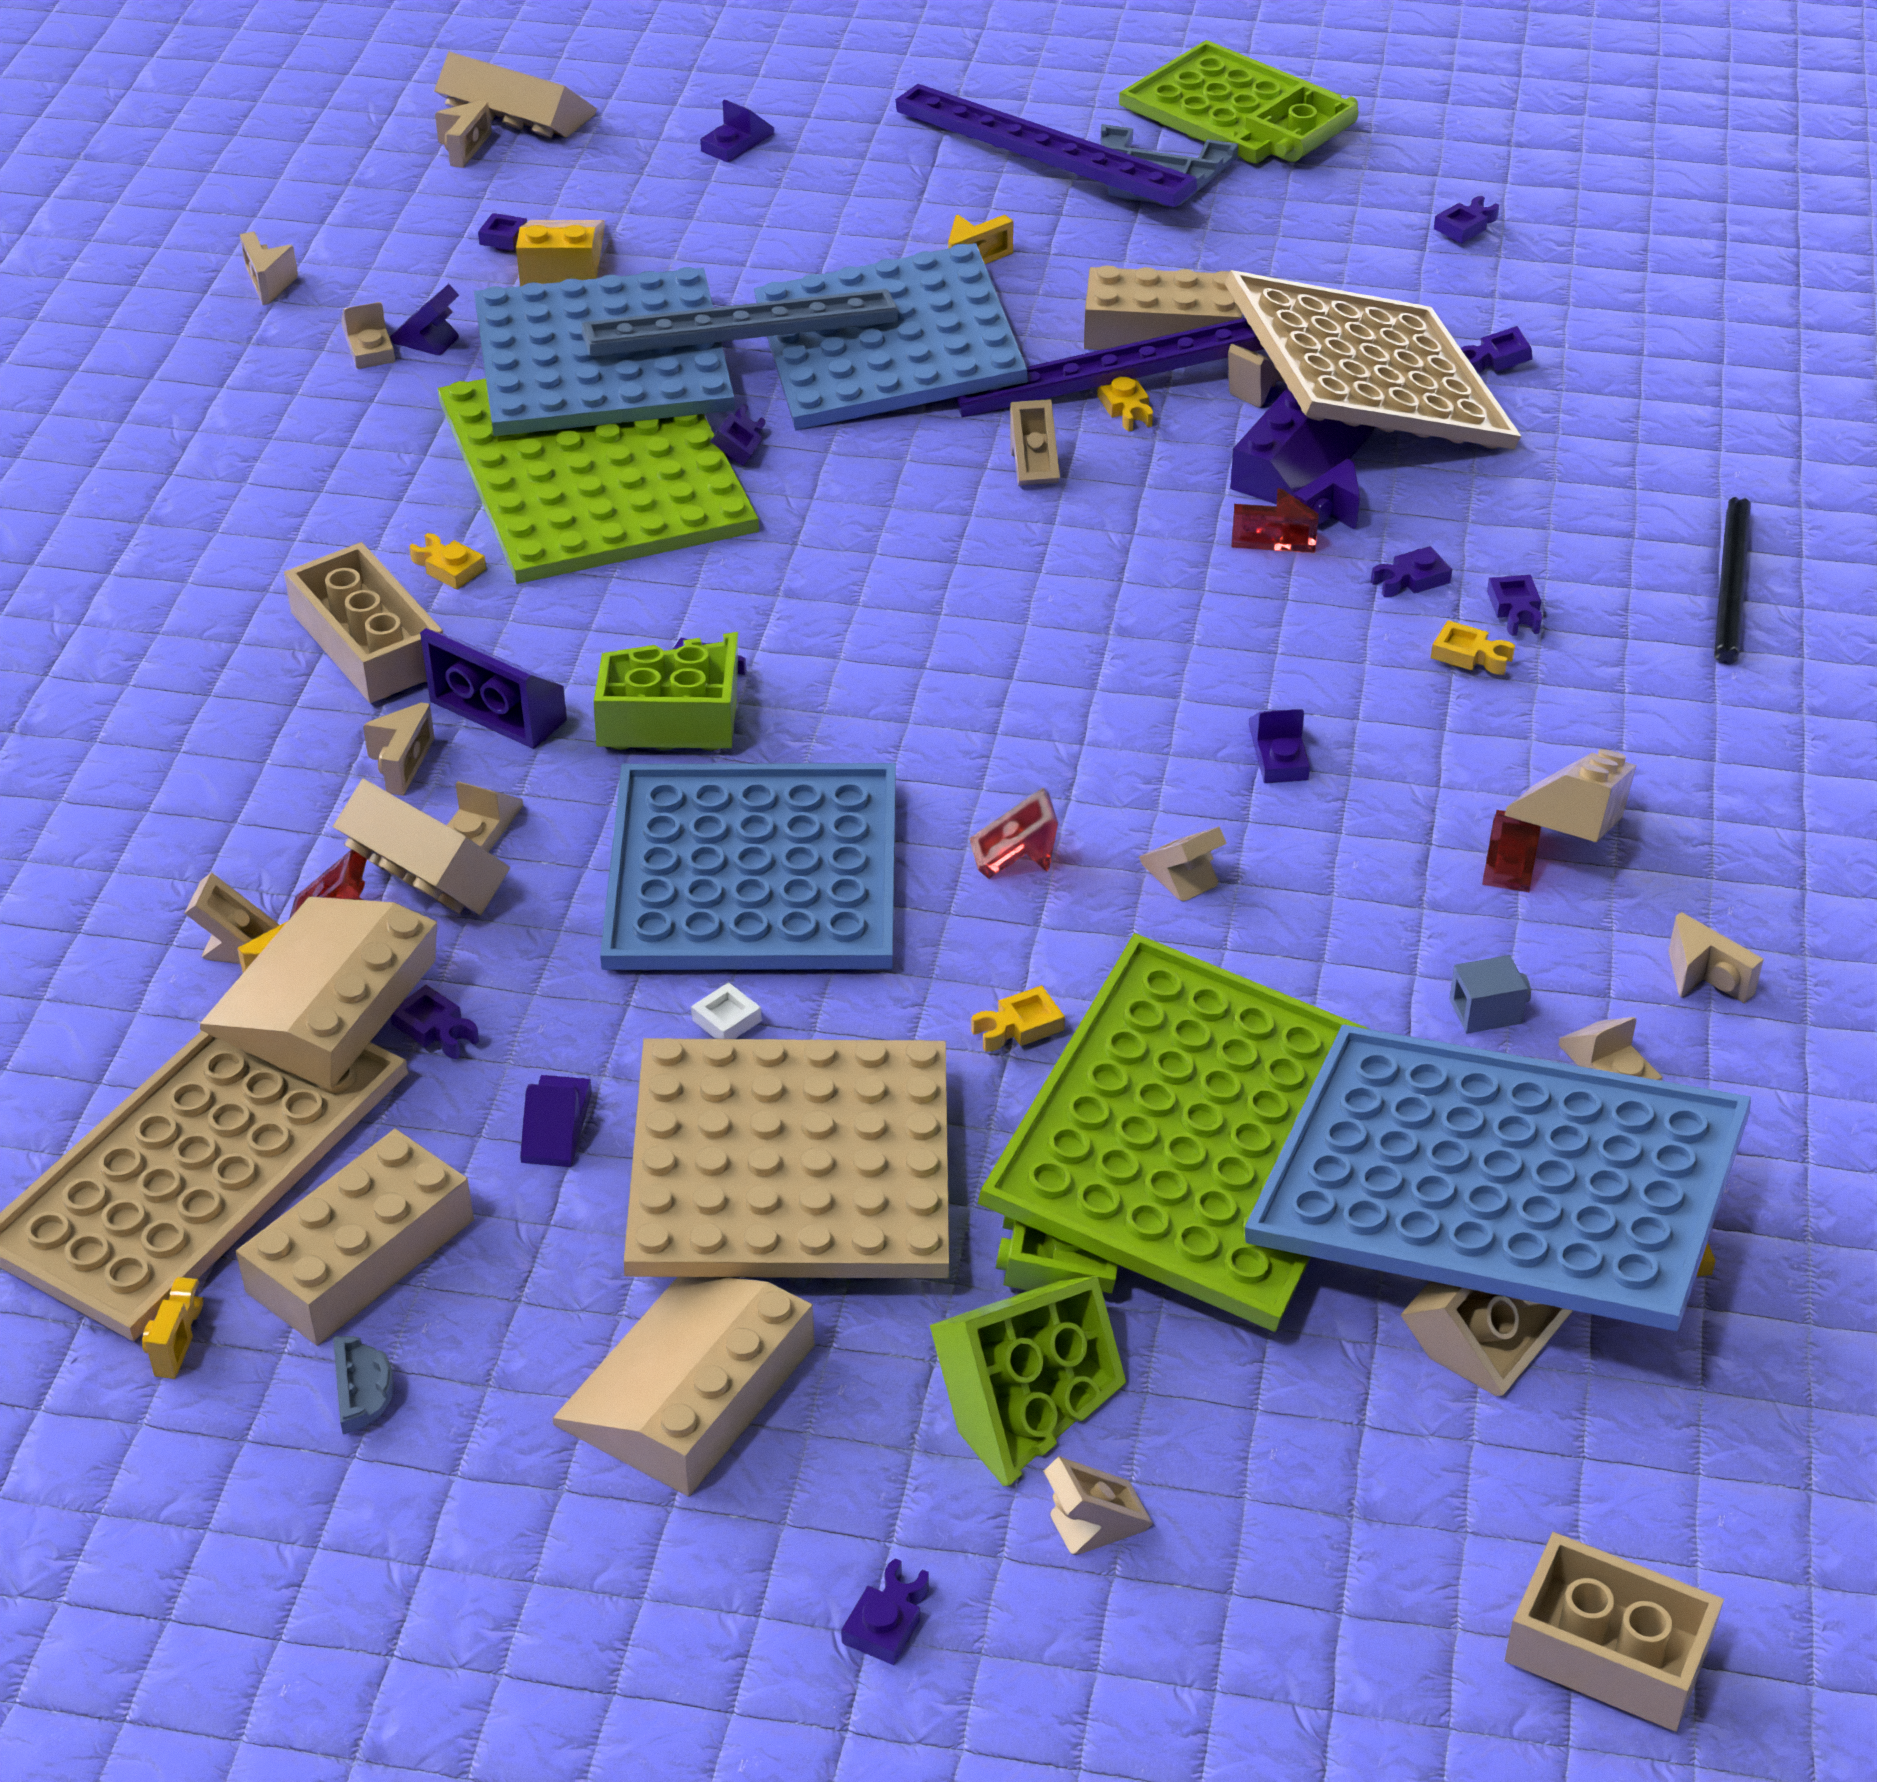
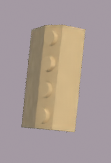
M308 897L200 1022V1030L331 1091L435 962L437 921L395 902Z
M677 1277L552 1418L553 1425L690 1497L815 1346L813 1304L765 1281L728 1277Z

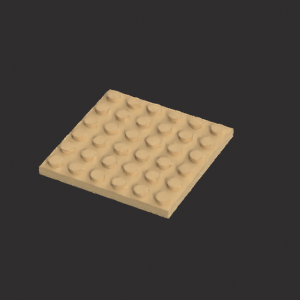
M1230 270L1224 284L1234 298V302L1239 306L1247 319V323L1260 340V344L1268 353L1274 363V367L1279 371L1288 389L1302 408V412L1309 418L1322 421L1325 418L1338 420L1350 426H1359L1360 424L1375 426L1386 432H1394L1395 430L1411 432L1422 438L1429 436L1442 437L1454 443H1463L1464 441L1478 443L1489 449H1496L1497 447L1515 449L1521 438L1520 433L1432 307Z
M643 1038L624 1251V1276L949 1278L946 1041Z

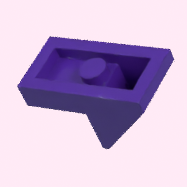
M724 99L722 102L724 124L700 139L701 152L728 163L773 135L774 127L753 111Z
M448 283L409 317L389 337L393 344L434 355L443 354L459 338L456 330L445 320L453 313L448 306L459 294Z
M1347 458L1294 493L1291 528L1305 534L1318 524L1325 522L1329 517L1338 520L1352 529L1357 528L1360 493L1353 461Z
M1303 709L1263 711L1249 718V728L1264 783L1309 780L1310 764L1302 739Z
M541 1075L538 1084H529L527 1086L520 1153L521 1163L572 1167L592 1095L590 1079Z

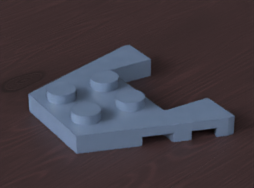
M1101 125L1100 140L1102 146L1196 177L1197 191L1177 206L1179 207L1238 157L1237 143L1209 139L1206 140L1198 158L1130 148L1133 142V128ZM1107 186L1108 196L1119 197L1125 201L1153 202L1159 206L1169 207L1143 196H1136L1131 192Z

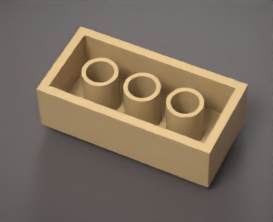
M1109 265L1090 267L1085 305L1084 349L1103 350L1241 319L1242 311L1234 302V298L1224 284L1229 271L1206 273L1194 272L1189 269L1164 271L1149 267L1140 269H1122Z
M362 542L284 571L291 613L369 703L387 698L392 694L427 681L420 632L428 628L443 634V630Z
M396 1128L236 1250L245 1292L316 1346L320 1345L474 1221L468 1178Z

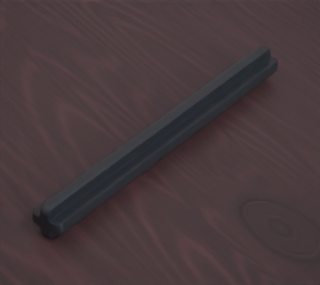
M1737 497L1731 498L1728 501V509L1726 510L1714 658L1719 663L1726 661L1729 664H1733L1738 660V652L1740 651L1751 503L1746 498L1741 500Z

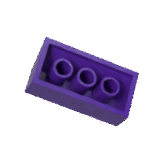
M1287 388L1233 448L1230 489L1292 510L1294 493L1347 458L1350 460L1374 432L1375 426L1362 424L1350 426L1338 420L1325 418L1322 421L1311 419L1302 412V408L1294 395Z

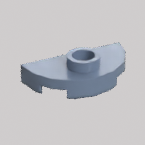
M333 1336L340 1424L342 1433L346 1434L366 1427L382 1415L392 1400L394 1377L387 1355L383 1351H377L373 1347L362 1344L361 1338L355 1336Z

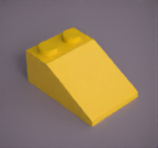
M530 220L522 225L519 229L516 245L520 286L532 282L547 284L562 282L566 279H596L605 229L604 220Z

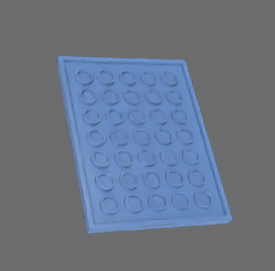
M1342 1024L1244 1227L1245 1241L1252 1245L1678 1332L1750 1114L1751 1096Z

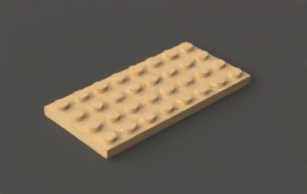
M200 1031L0 1213V1268L134 1342L144 1332L148 1321L155 1320L163 1299L169 1300L174 1280L177 1277L198 1279L408 1075L406 1060L375 1044L369 1043L334 1088L329 1091Z

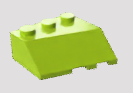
M738 632L723 634V642L702 645L700 638L683 640L684 646L663 651L662 648L656 645L602 653L593 701L596 747H611L619 750L630 747H655L660 750L701 748L707 751L732 748L737 704Z
M1098 1276L1059 1280L930 1325L958 1433L1002 1486L1011 1485L1022 1475L1020 1470L1036 1456L1045 1455L1057 1444L1056 1439L1075 1422L1083 1421L1126 1383Z

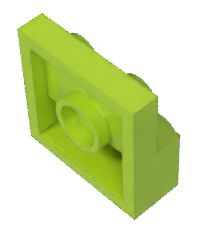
M1004 1215L1002 1228L1012 1230L1011 1239L1001 1237L995 1269L1005 1271L1003 1286L1030 1291L1059 1280L1098 1276L1102 1292L1112 1294L1118 1264Z

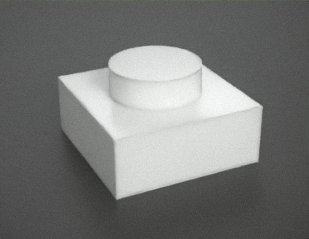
M729 982L691 1006L692 1021L715 1039H736L762 1021L761 1007Z

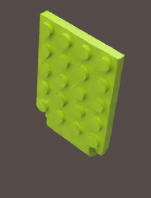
M1208 40L1203 41L1119 92V105L1132 110L1133 113L1144 115L1158 121L1163 126L1172 127L1186 133L1191 138L1204 142L1209 139L1237 143L1238 156L1249 163L1255 164L1262 162L1270 154L1290 162H1295L1353 125L1359 115L1358 101L1352 96L1347 99L1341 98L1340 94Z

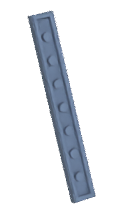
M880 289L588 321L582 323V336L589 355L598 356L898 322V308L889 290Z

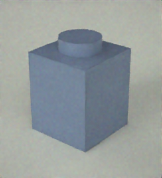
M1510 955L1454 965L1449 1000L1466 1034L1522 1024L1525 1003L1531 999V988L1527 976L1524 973H1519Z

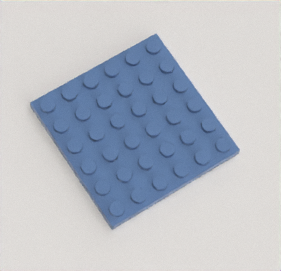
M976 243L968 245L957 244L948 249L933 252L923 251L916 253L914 256L894 260L883 259L875 264L860 267L849 266L842 268L840 271L821 275L809 274L801 279L771 282L765 286L754 288L756 303L888 289L898 308V322L767 336L795 430L1028 382L1027 368Z
M683 267L676 271H644L636 275H605L596 279H566L562 282L547 284L532 282L517 287L502 288L492 286L485 290L474 291L494 436L735 411L734 394L722 342L590 356L582 336V323L588 321L713 308L704 268Z
M896 763L621 764L600 952L601 969H893Z

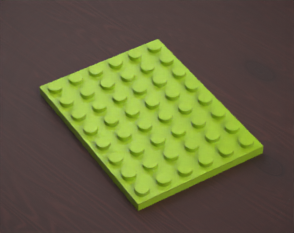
M486 378L469 382L458 381L449 386L437 388L441 407L516 584L759 532V519L727 457L722 450L710 442L714 433L704 414L494 436Z
M1134 933L982 1186L977 1204L1276 1332L1311 1256L1248 1244L1245 1241L1244 1227L1342 1024L1365 1029L1369 1028Z

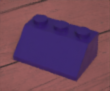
M428 628L420 632L430 702L532 749H535L567 721L563 685L460 639Z

